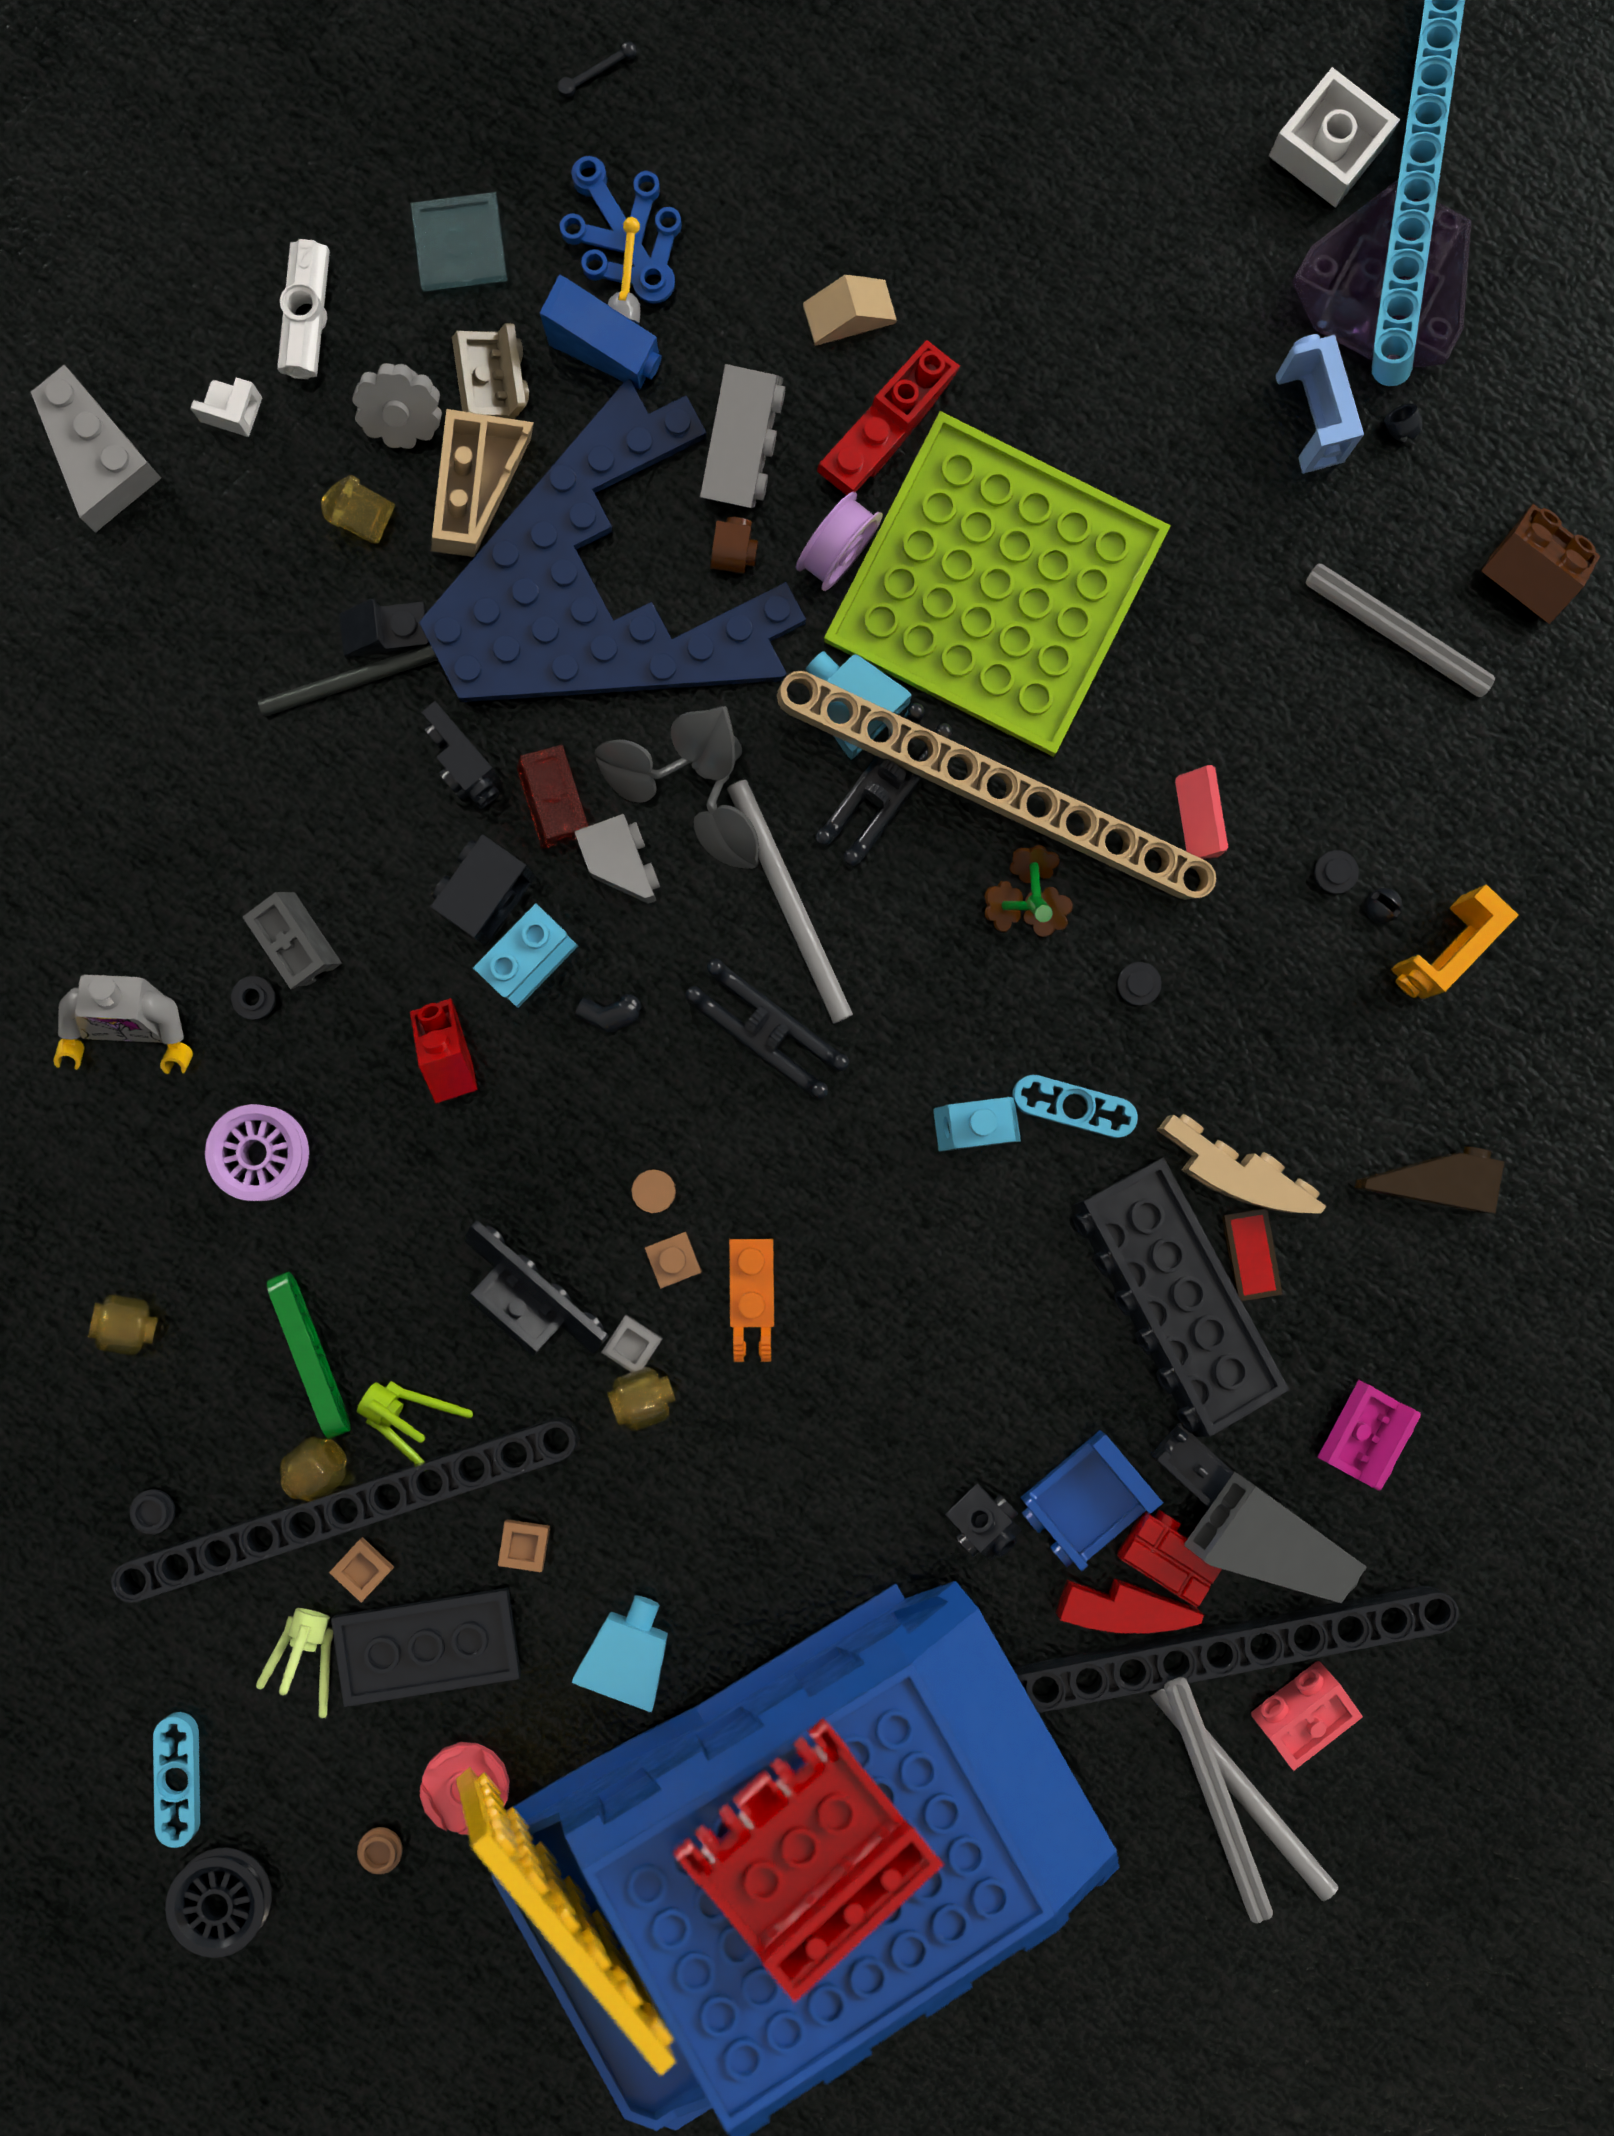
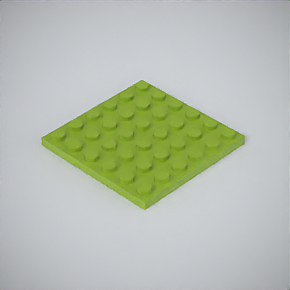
M940 411L824 637V642L851 656L854 654L859 655L877 669L1054 757L1171 525Z

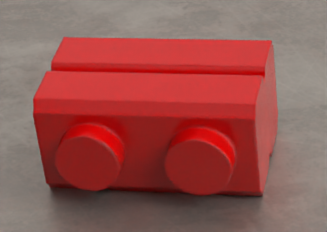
M1159 1509L1155 1516L1145 1511L1133 1525L1131 1532L1120 1546L1117 1556L1131 1567L1197 1608L1222 1569L1210 1566L1184 1546L1188 1537L1177 1531L1181 1525L1180 1522Z

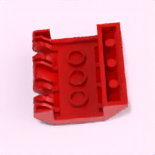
M824 1718L807 1731L817 1744L813 1749L802 1737L793 1744L796 1747L797 1754L805 1762L802 1767L794 1773L785 1761L777 1758L770 1764L780 1777L776 1782L764 1770L732 1798L742 1810L738 1816L727 1804L718 1811L721 1815V1820L730 1830L724 1837L718 1840L710 1829H706L702 1825L694 1832L704 1845L700 1850L690 1838H687L672 1852L694 1881L703 1887L747 1941L765 1968L794 2003L944 1866L914 1827L903 1818L849 1752L850 1749Z

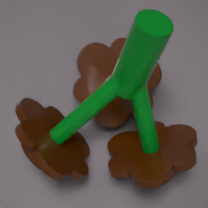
M1041 845L1015 850L1012 855L1013 862L1010 864V872L1019 874L1021 881L1031 883V892L1027 895L1026 901H1023L1022 892L1017 888H1012L1008 881H1001L998 886L989 887L985 893L987 904L985 917L987 920L993 921L994 927L998 931H1007L1012 923H1017L1020 920V910H1027L1024 913V920L1027 924L1033 925L1037 935L1048 937L1055 929H1065L1068 924L1066 916L1072 911V901L1067 896L1059 895L1058 890L1054 887H1047L1043 893L1040 887V877L1044 879L1050 878L1054 873L1053 869L1059 865L1058 854L1047 852L1046 848Z

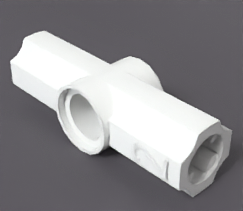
M299 239L296 242H290L286 288L280 297L283 319L277 368L281 374L298 379L317 377L321 332L327 322V312L324 308L330 251L326 245L319 244L314 240ZM303 304L313 305L307 314L295 315L299 306Z

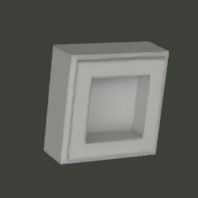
M625 1315L601 1353L639 1376L663 1338Z

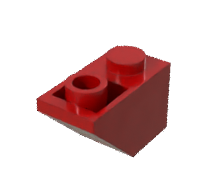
M452 999L430 1003L422 1008L410 1011L418 1066L435 1103L476 1091L477 1084L473 1062Z

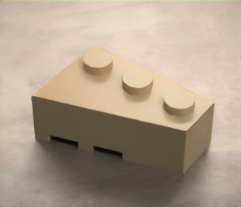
M446 409L431 551L475 557L531 440L534 422Z

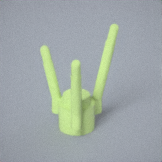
M296 1608L294 1616H288L284 1632L256 1683L257 1689L265 1687L290 1641V1646L293 1649L279 1689L281 1695H286L302 1651L315 1652L317 1644H321L319 1678L320 1718L327 1716L329 1701L331 1642L334 1635L333 1628L327 1627L330 1620L328 1615L314 1610Z

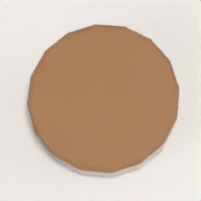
M647 1170L641 1173L634 1181L632 1187V1196L636 1205L643 1211L650 1213L662 1212L669 1208L676 1195L675 1183L672 1178L659 1170Z

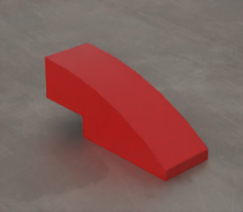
M1116 1578L1113 1579L1109 1594L1067 1579L1055 1612L1061 1621L1088 1629L1114 1633L1173 1631L1201 1624L1204 1617L1196 1607Z

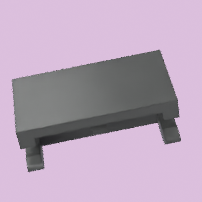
M275 892L243 916V919L290 989H294L297 986L310 985L317 981L315 976L334 970L342 964L295 892Z

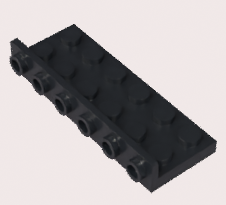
M1164 1157L1071 1206L1075 1214L1073 1222L1077 1231L1083 1238H1088L1096 1253L1094 1254V1261L1098 1270L1103 1276L1109 1277L1116 1290L1114 1297L1119 1309L1124 1315L1130 1316L1137 1329L1135 1333L1136 1340L1141 1349L1153 1358L1158 1368V1371H1156L1157 1379L1162 1388L1174 1397L1179 1407V1410H1177L1178 1418L1189 1433H1193L1195 1437H1211L1289 1391L1286 1382Z

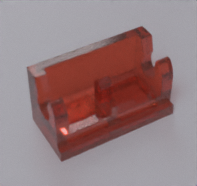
M563 745L521 755L516 768L542 849L555 845L557 840L565 837H570L571 840L575 839V831L586 828L588 825Z

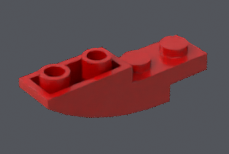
M926 340L875 396L872 406L819 463L817 472L845 495L853 491L856 492L870 476L874 477L897 451L948 386L960 366Z

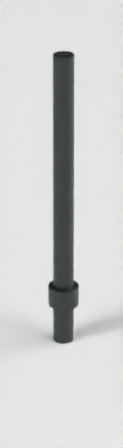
M429 644L258 700L259 708L262 715L266 717L437 661L438 659Z

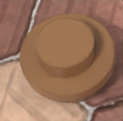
M382 1827L374 1828L368 1831L360 1840L357 1850L358 1859L367 1871L374 1874H385L392 1871L398 1865L402 1857L403 1846L399 1836L394 1831Z

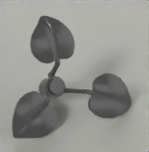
M726 706L706 711L688 712L679 716L672 723L671 738L676 751L682 758L662 769H652L653 761L650 753L632 741L611 740L597 747L594 755L606 781L621 797L637 803L646 802L656 794L657 787L654 779H660L692 762L693 769L701 777L716 780L707 801L708 811L700 812L694 818V829L699 842L710 855L727 865L751 869L760 864L758 860V836L750 819L735 807L722 805L717 808V799L722 786L729 779V774L732 772L735 762L742 754L741 744L733 735Z

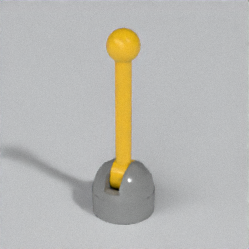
M628 217L623 223V229L627 234L621 291L615 293L609 299L607 305L639 325L640 303L637 297L630 293L635 234L640 230V223L636 218Z

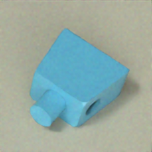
M823 651L806 668L808 673L897 715L910 704L912 694L907 689L859 655L854 654L839 667ZM838 701L828 704L827 713L830 720L838 724L846 723L849 720L850 714L845 704ZM878 720L869 722L867 727L869 737L873 740L886 727V724ZM834 736L851 760L863 750Z
M1012 1097L950 1104L933 1109L939 1152L1021 1141L1015 1099Z
M635 1596L627 1617L610 1612L579 1665L572 1683L651 1712L657 1695L668 1633L652 1627L660 1605L651 1599Z

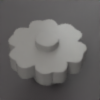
M385 363L379 367L378 374L372 372L364 373L360 382L355 387L352 399L353 403L358 407L355 420L363 427L367 436L372 438L382 436L384 443L391 448L402 447L410 449L415 446L417 438L420 440H430L434 435V431L439 427L442 411L438 407L440 392L435 386H432L430 378L426 375H417L416 372L404 364L394 366L393 364Z

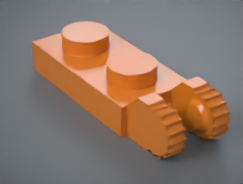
M729 1239L730 1327H733L734 1362H744V1357L746 1356L744 1327H761L759 1356L761 1357V1362H771V1327H774L773 1239Z

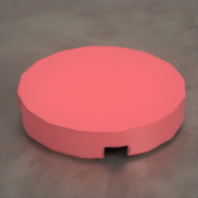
M460 1742L443 1748L430 1760L422 1776L420 1798L425 1813L436 1826L446 1831L448 1829L452 1832H458V1834L469 1835L456 1778L469 1767L478 1777L485 1772L500 1790L501 1794L499 1796L504 1802L503 1808L508 1800L510 1780L504 1763L494 1751L478 1743Z

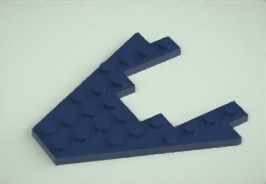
M631 380L625 381L419 621L460 702L782 681L786 678L787 673L770 642L806 624V618L787 582L671 639L652 602L613 621L576 551L612 532V526L595 493L706 439V431L687 395L648 414Z

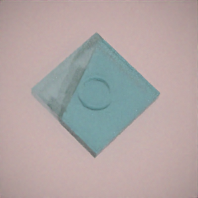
M495 192L411 203L420 281L423 291L508 281L498 201Z

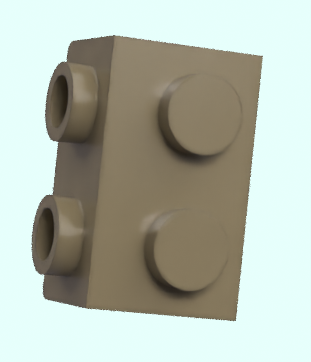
M505 323L498 332L456 331L452 337L462 411L515 419L525 408L529 399L528 384L525 380H522L520 366L523 357V346L521 340L516 338L515 325Z

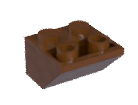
M1532 504L1491 555L1482 572L1550 624L1585 586L1600 555L1596 553L1594 545L1587 538L1581 535L1574 536L1565 529L1556 514L1548 509H1540Z

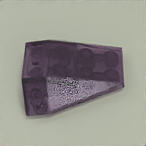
M1398 180L1312 245L1292 280L1314 330L1327 337L1335 335L1338 343L1372 361ZM1412 199L1410 201L1419 202L1422 200ZM1437 201L1412 368L1445 364L1464 328L1471 220ZM1410 237V238H1405V240H1408V241L1417 240V239L1411 238V237ZM1407 276L1398 277V279H1401V280H1410V279H1412V278L1407 277ZM1396 315L1392 317L1393 319L1397 320L1406 319L1405 316ZM1394 354L1385 356L1387 359L1397 360L1401 358L1400 356Z

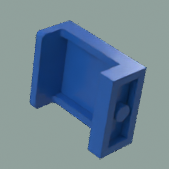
M1101 1430L1020 1497L1028 1506L1022 1512L1024 1517L1038 1533L1044 1528L1048 1530L1056 1540L1050 1548L1066 1567L1074 1562L1081 1571L1088 1566L1086 1562L1140 1515L1145 1511L1151 1514L1163 1504L1141 1475Z

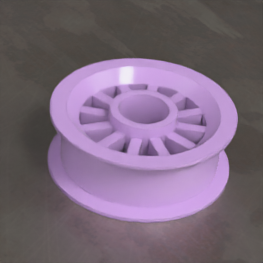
M854 491L846 495L823 520L808 541L796 564L798 571L806 568L823 582L821 587L823 591L830 589L847 572L871 540L883 516L881 512L873 515L856 502L857 493Z
M251 1104L230 1110L215 1123L207 1138L205 1159L212 1179L224 1192L241 1200L267 1201L285 1195L299 1183L308 1165L309 1145L304 1130L287 1112L275 1107ZM255 1121H261L259 1131H257ZM272 1124L276 1129L268 1136ZM243 1125L246 1126L248 1136L240 1129ZM233 1135L240 1141L239 1144L230 1142ZM283 1135L286 1142L276 1144L275 1142ZM256 1141H261L267 1151L265 1160L259 1165L253 1164L249 1158V1149ZM228 1148L236 1150V1155L228 1156ZM288 1149L287 1158L279 1156V1151ZM239 1162L240 1164L232 1170L229 1164ZM276 1162L285 1164L282 1171L275 1165ZM267 1170L275 1177L271 1182L269 1181ZM246 1171L244 1181H242L239 1177ZM256 1175L258 1176L260 1184L257 1186L254 1185Z

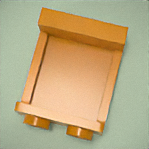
M1487 884L1460 896L1450 907L1468 926L1431 965L1420 955H1416L1397 963L1391 969L1398 976L1396 983L1409 996L1413 998L1419 996L1421 999H1425L1446 992L1518 916Z

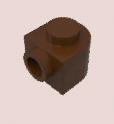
M728 517L726 522H716L711 569L745 574L746 565L755 566L758 540L750 539L752 521L740 517Z

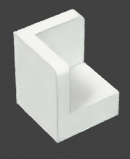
M240 378L235 379L233 386L213 380L210 383L204 403L193 400L190 409L202 423L249 437L262 396L252 382Z

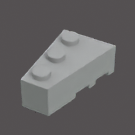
M725 364L700 497L749 508L755 507L756 499L764 500L768 474H763L762 472L766 456L772 457L777 431L772 430L775 413H781L785 386H782V377Z
M65 365L31 391L78 515L95 533L161 479Z

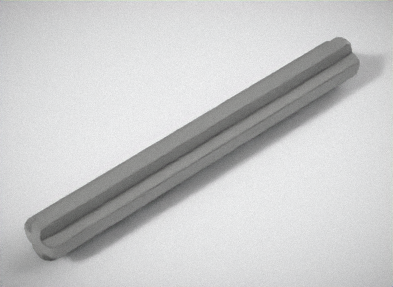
M1317 564L1307 577V586L1474 695L1482 697L1492 687L1495 681L1494 675L1325 565Z

